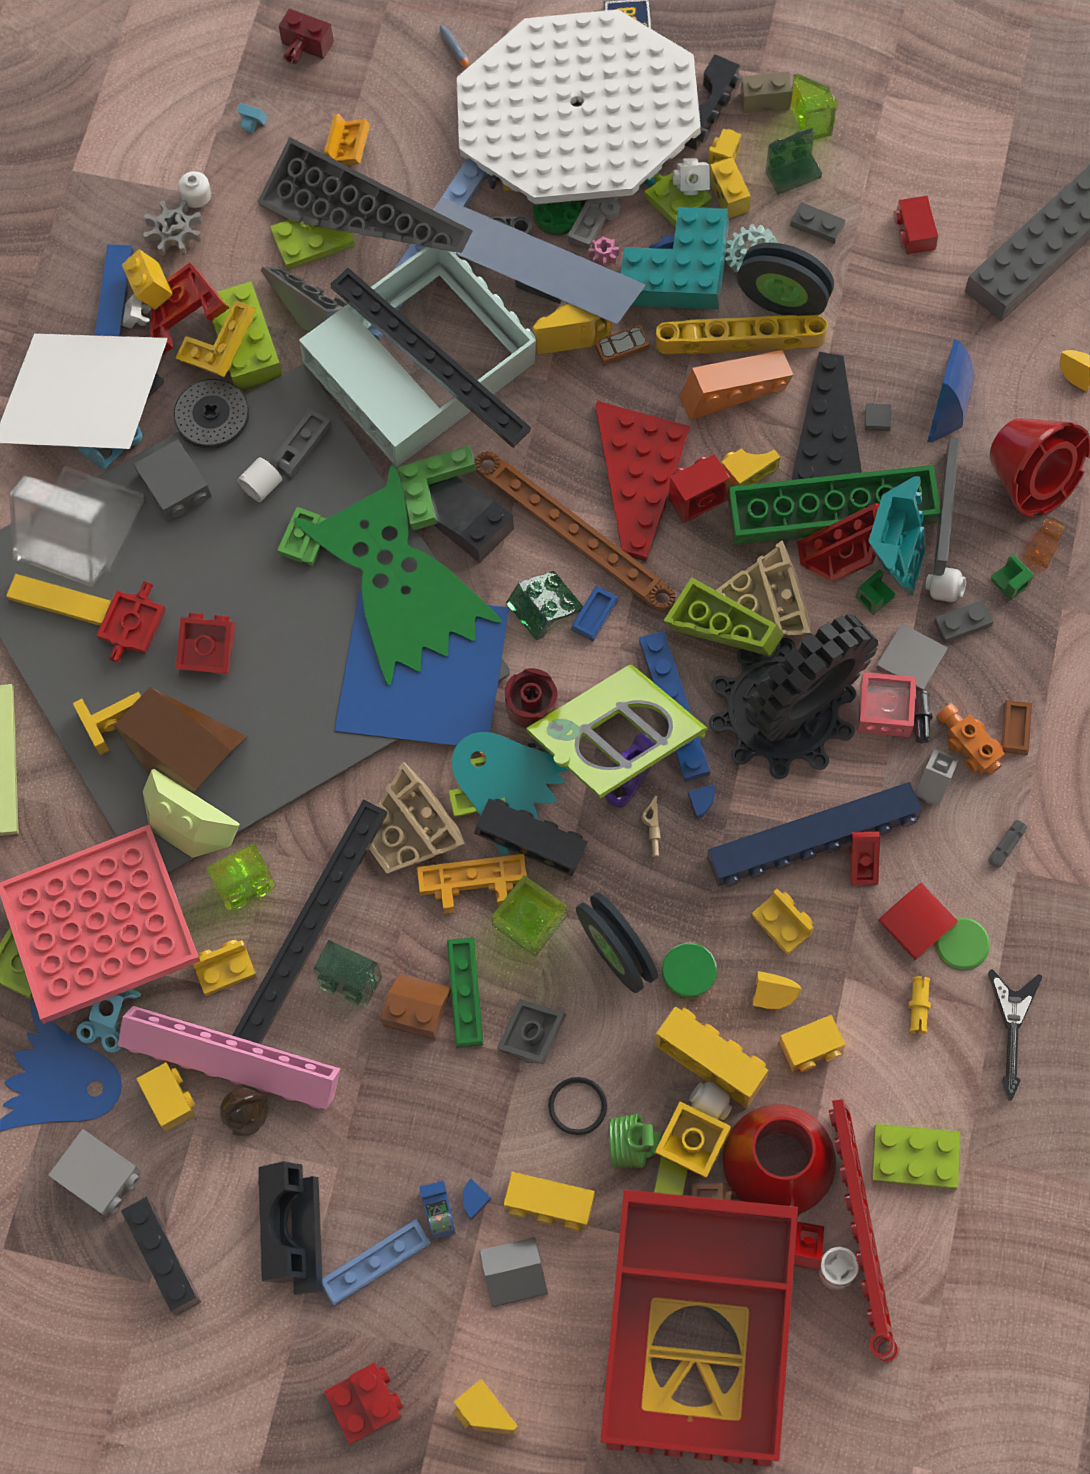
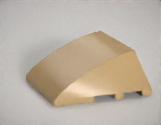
M783 541L776 544V548L764 557L763 555L760 556L757 562L747 570L740 571L716 589L717 592L777 624L784 635L811 634L808 610L797 574Z
M402 762L398 768L400 769L393 781L385 788L386 792L376 805L386 810L388 814L369 847V850L387 874L465 845L458 826L429 787L405 762Z

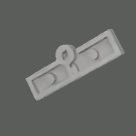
M618 197L588 199L568 234V241L589 250L592 246V241L598 236L605 221L618 218L620 214Z

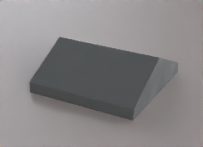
M520 999L497 1049L528 1063L544 1064L567 1014Z
M535 1237L480 1250L492 1307L548 1294Z

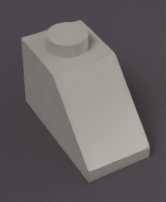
M934 749L915 795L920 797L925 803L940 805L959 758Z

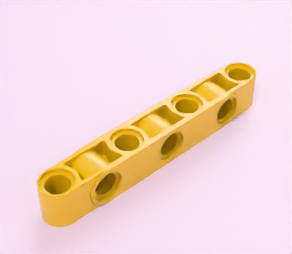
M818 315L665 322L656 329V348L663 354H706L814 348L824 344L828 323L825 318ZM767 332L770 333V335H764L762 333ZM716 334L720 335L721 337H713L712 335ZM663 337H670L671 339L666 340Z

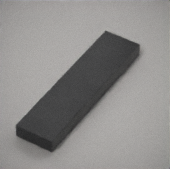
M315 1176L303 1178L304 1193L291 1206L292 1241L298 1247L306 1249L307 1270L306 1279L293 1281L294 1295L323 1292L319 1177Z

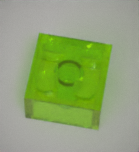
M255 843L206 867L228 911L232 908L234 910L242 908L248 903V900L255 896H265L276 886Z
M523 875L491 916L492 926L536 957L568 916V906Z

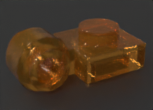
M1053 517L1052 519L1046 518L1040 530L1044 535L1042 536L1037 533L1034 535L1024 558L1047 569L1059 546V543L1053 541V539L1059 540L1065 529V526L1061 524L1062 522Z

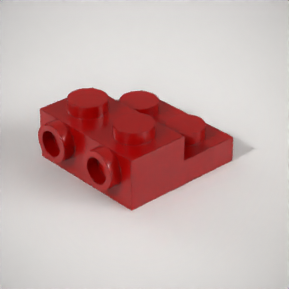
M188 613V618L180 617L176 669L229 674L236 622H229V616L214 615V620L204 619V614Z
M375 1362L324 1391L349 1445L402 1418L399 1411L404 1408L397 1392L391 1394L387 1383L391 1382L385 1367L378 1368Z

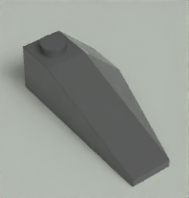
M280 267L261 268V272L298 324L307 332L312 331L348 304L339 297H335L333 300L323 295L324 290L319 287L303 285L304 279Z

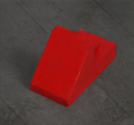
M852 832V842L849 847L851 885H879V832Z
M797 1221L794 1267L811 1270L820 1269L823 1253L824 1226Z

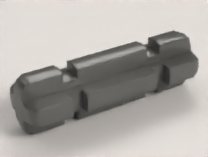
M1015 820L1009 831L1006 832L990 855L988 862L994 867L1000 868L1005 862L1006 857L1009 856L1025 833L1027 826L1021 821Z

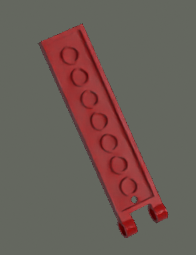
M843 1099L832 1101L833 1109L829 1110L831 1125L838 1132L839 1136L834 1138L836 1152L844 1162V1165L839 1166L842 1182L849 1189V1193L845 1194L846 1206L851 1215H854L855 1222L850 1223L853 1239L860 1246V1251H856V1259L859 1269H862L866 1280H861L864 1297L871 1304V1309H867L868 1322L870 1327L876 1330V1334L871 1338L869 1346L871 1352L881 1361L890 1363L897 1359L899 1347L894 1340L851 1112ZM890 1342L889 1351L885 1354H879L881 1344Z

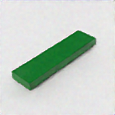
M474 937L447 940L456 1048L483 1046Z

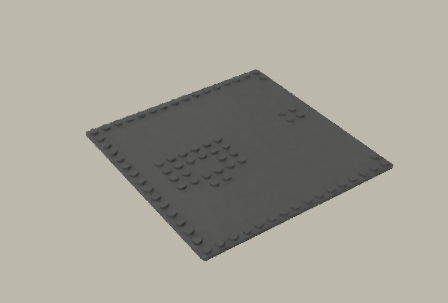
M304 364L245 395L249 406V419L243 432L232 442L215 448L199 447L185 440L177 432L0 529V638L117 837L149 825L143 797V789L149 775L116 729L101 733L110 751L102 755L98 753L73 705L74 702L83 699L90 714L93 715L138 691L142 696L149 687H152L246 735L247 738L231 756L228 755L195 792L197 797L240 824L236 835L400 740L398 738L334 731L359 590H362V569L346 563L323 546H321L313 567L309 566L308 563H301L278 555L277 552L296 507L314 512L327 519L386 487V483L311 371ZM309 409L331 420V427L302 463L295 477L287 476L281 468L276 469L282 477V481L262 502H257L240 487L237 479L259 457L270 463L275 453ZM178 439L206 481L211 497L202 505H195L188 509L182 516L167 521L139 478L134 463ZM288 455L285 460L290 462L293 457ZM407 516L409 527L408 545L436 560L418 531H413ZM362 520L359 525L362 529H367L369 522ZM387 526L382 530L381 535L384 540L392 541L396 539L398 532L394 527ZM358 542L353 546V553L358 557H363L369 552L368 545L364 542ZM381 550L377 555V560L380 564L387 565L392 562L393 554L389 550ZM405 558L401 563V567L405 572L411 573L416 570L417 561L413 558ZM379 573L373 577L372 582L376 588L382 589L388 585L389 579L385 574ZM15 574L112 601L117 590L127 594H138L143 581L153 584L148 599L164 605L166 611L147 654L145 655L133 650H124L119 663H115V661L109 660L114 645L99 640L96 636L100 626L8 600L6 595ZM409 586L401 588V593L404 595L411 592ZM188 613L204 614V619L214 620V615L229 616V622H236L229 674L176 669L180 617L188 618ZM503 659L501 660L498 682L510 675V669ZM153 833L168 874L197 858L190 857Z

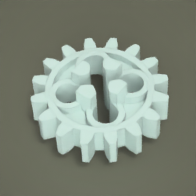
M751 224L749 230L741 227V233L737 234L734 232L733 236L735 239L727 241L730 248L726 249L727 257L725 259L733 272H738L749 249L746 245L748 240L751 243V247L760 243L778 242L769 229L765 230L762 225H759L756 229Z

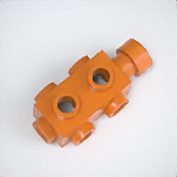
M952 703L947 705L936 715V718L942 725L946 724L950 729L947 734L949 738L947 743L951 750L955 753L959 751L966 758L964 760L965 765L972 773L977 771L982 776L986 772L989 775L996 772L1002 766L1000 761L1005 755L1001 744L986 733V728L980 720L974 719L971 714L962 719L958 715L959 710ZM964 729H967L971 735L967 734ZM984 748L989 755L984 754L982 749Z

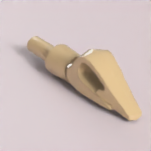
M655 796L641 816L643 823L649 826V841L652 842V857L654 858L659 857L658 841L661 840L657 796ZM650 809L653 813L652 819L646 818V815Z

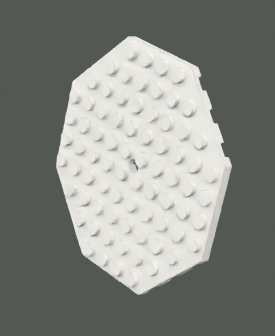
M620 10L525 18L457 77L460 156L466 160H473L480 169L491 176L496 175L502 179L503 184L515 192H522L534 204L633 195L639 190V185L646 179L650 180L662 169V164L669 158L673 159L684 149V144L691 138L695 139L701 133L694 55ZM576 100H578L579 103H582V105L578 107L572 106L576 103Z

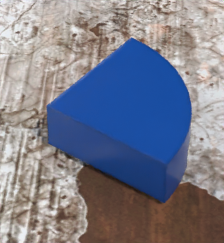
M673 235L661 237L660 242L655 245L652 243L649 248L673 249Z
M713 784L688 792V797L697 819L705 815L713 804L715 796Z
M470 1178L464 1188L463 1204L468 1216L473 1219L491 1200V1197Z

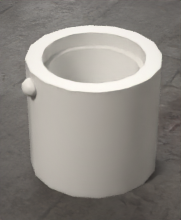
M259 457L237 481L251 498L257 502H262L282 481V477L269 462Z

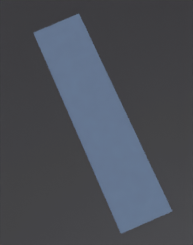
M443 197L432 209L473 230L463 252L456 254L615 324H618L646 286L641 282Z

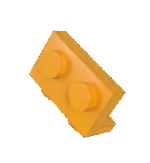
M334 114L324 154L346 166L360 164L370 123L366 119L345 121L340 114Z

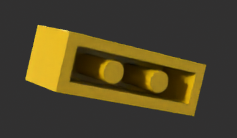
M512 1172L504 1208L513 1217L525 1218L526 1215L537 1217L536 1221L539 1223L553 1225V1221L563 1223L565 1229L580 1232L581 1228H588L595 1191Z

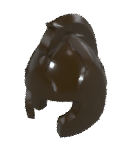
M238 1088L224 1097L220 1106L222 1124L232 1129L233 1135L236 1136L255 1134L266 1122L268 1113L267 1095L249 1088Z

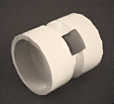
M835 1247L827 1251L822 1258L821 1267L818 1269L819 1279L822 1284L832 1290H843L848 1287L858 1273L859 1267L856 1256L849 1249L843 1247Z

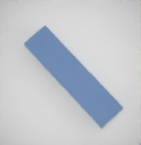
M417 1219L322 1278L323 1289L333 1306H336L432 1244Z

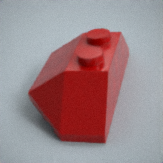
M874 503L797 541L800 565L831 582H835L873 564L876 555L869 543V537L879 504Z

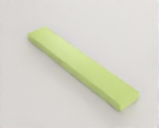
M12 684L0 685V836L19 834L14 687Z

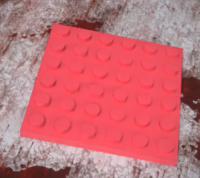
M150 824L0 882V896L40 1020L43 1024L200 962Z

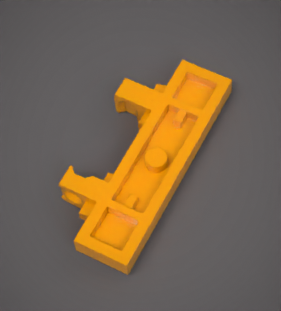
M524 854L417 867L420 896L435 894L436 900L442 899L444 914L455 913L453 896L460 895L459 891L489 887V891H496L498 907L509 906L507 891L513 890V884L527 883Z

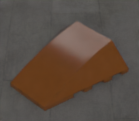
M149 687L114 725L148 775L152 769H156L194 795L228 755L231 756L247 738L246 735L152 687Z

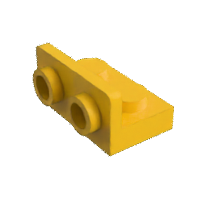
M775 889L772 896L752 912L751 917L789 955L812 935L814 929L812 926L813 921L805 912L800 913L793 906L795 903L786 892L781 893L778 889Z
M242 940L226 942L222 945V948L213 952L211 950L203 951L198 954L200 962L193 964L205 996L257 977Z

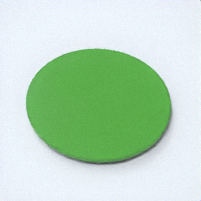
M958 917L956 918L959 921L957 925L935 943V947L941 960L948 966L958 970H970L978 967L985 961L990 950V940L986 930L978 922L970 918Z

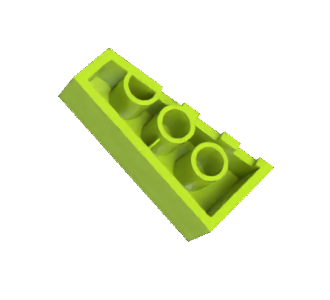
M692 577L664 619V622L672 631L771 656L784 635L777 624Z

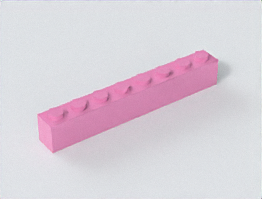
M132 1006L122 1019L118 1046L127 1048L132 1053H143L159 1061L176 1063L182 1068H192L202 1071L211 1077L225 1078L237 1085L251 1086L263 1093L277 1094L289 1101H300L315 1109H327L335 1097L340 1068L136 1006Z

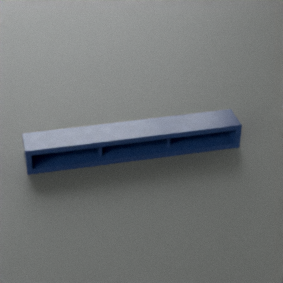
M907 782L708 849L707 859L717 885L725 884L726 887L738 884L742 878L748 876L757 878L764 875L766 870L775 867L777 870L784 869L790 866L791 862L799 859L808 861L816 857L817 853L825 850L827 853L837 851L843 844L852 842V832H879L881 836L891 832L892 828L900 825L902 827H909L917 822L922 809L911 783Z

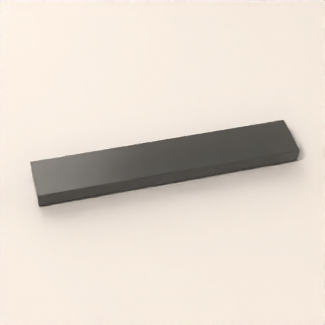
M954 437L949 438L945 452L940 500L941 515L938 520L933 575L937 576L944 575L948 562L960 442L959 438Z

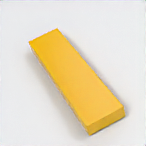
M15 574L6 595L8 600L101 626L112 602L19 574Z

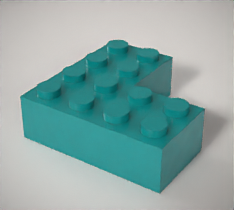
M678 207L673 249L624 247L620 274L646 285L631 306L719 310L729 231L727 209Z

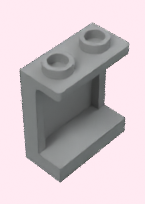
M82 1129L48 1176L107 1218L110 1213L114 1214L120 1208L123 1202L121 1198L126 1191H131L137 1185L140 1179L138 1175L141 1171L124 1157Z

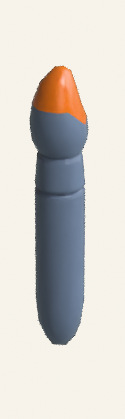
M440 25V33L455 55L457 62L467 68L469 65L468 57L462 52L450 30L445 25Z

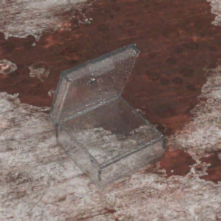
M64 466L55 485L29 476H23L9 494L13 559L93 587L102 573L110 575L147 501L145 494Z

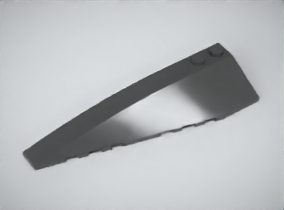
M291 137L288 138L258 200V203L293 222L301 223L303 221L304 224L456 253L463 252L473 230Z

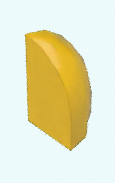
M1075 350L1061 352L1059 362L1063 375L1074 386L1087 392L1090 389V355Z
M757 971L755 981L757 986L753 996V1006L767 1009L784 1008L791 1005L798 998L802 988L799 984L788 978Z

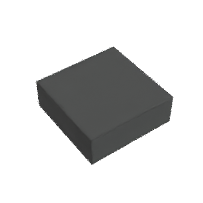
M866 403L865 430L890 431L891 404Z

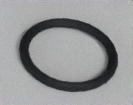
M571 1077L563 1080L552 1091L548 1103L549 1114L554 1124L562 1131L572 1135H584L594 1131L603 1122L607 1112V1100L603 1090L594 1081L583 1077ZM571 1083H585L591 1086L601 1099L602 1107L598 1119L591 1126L584 1129H571L565 1126L555 1114L554 1102L558 1092Z

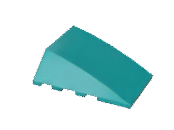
M914 476L882 495L869 537V543L882 566L908 595L914 594L926 554L925 529L921 527L924 518L923 511H919L917 503L921 504L922 494L917 492L921 484L920 477Z

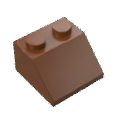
M398 974L388 992L381 1015L383 1026L436 1040L451 987Z

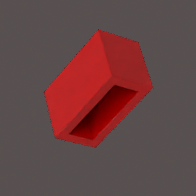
M928 195L899 200L897 210H894V222L900 227L899 240L901 246H905L907 255L936 250L939 236Z

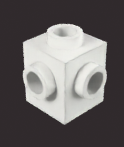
M695 158L683 159V163H677V170H673V184L677 185V189L680 191H684V195H697L698 190H710L709 164L698 162V159Z

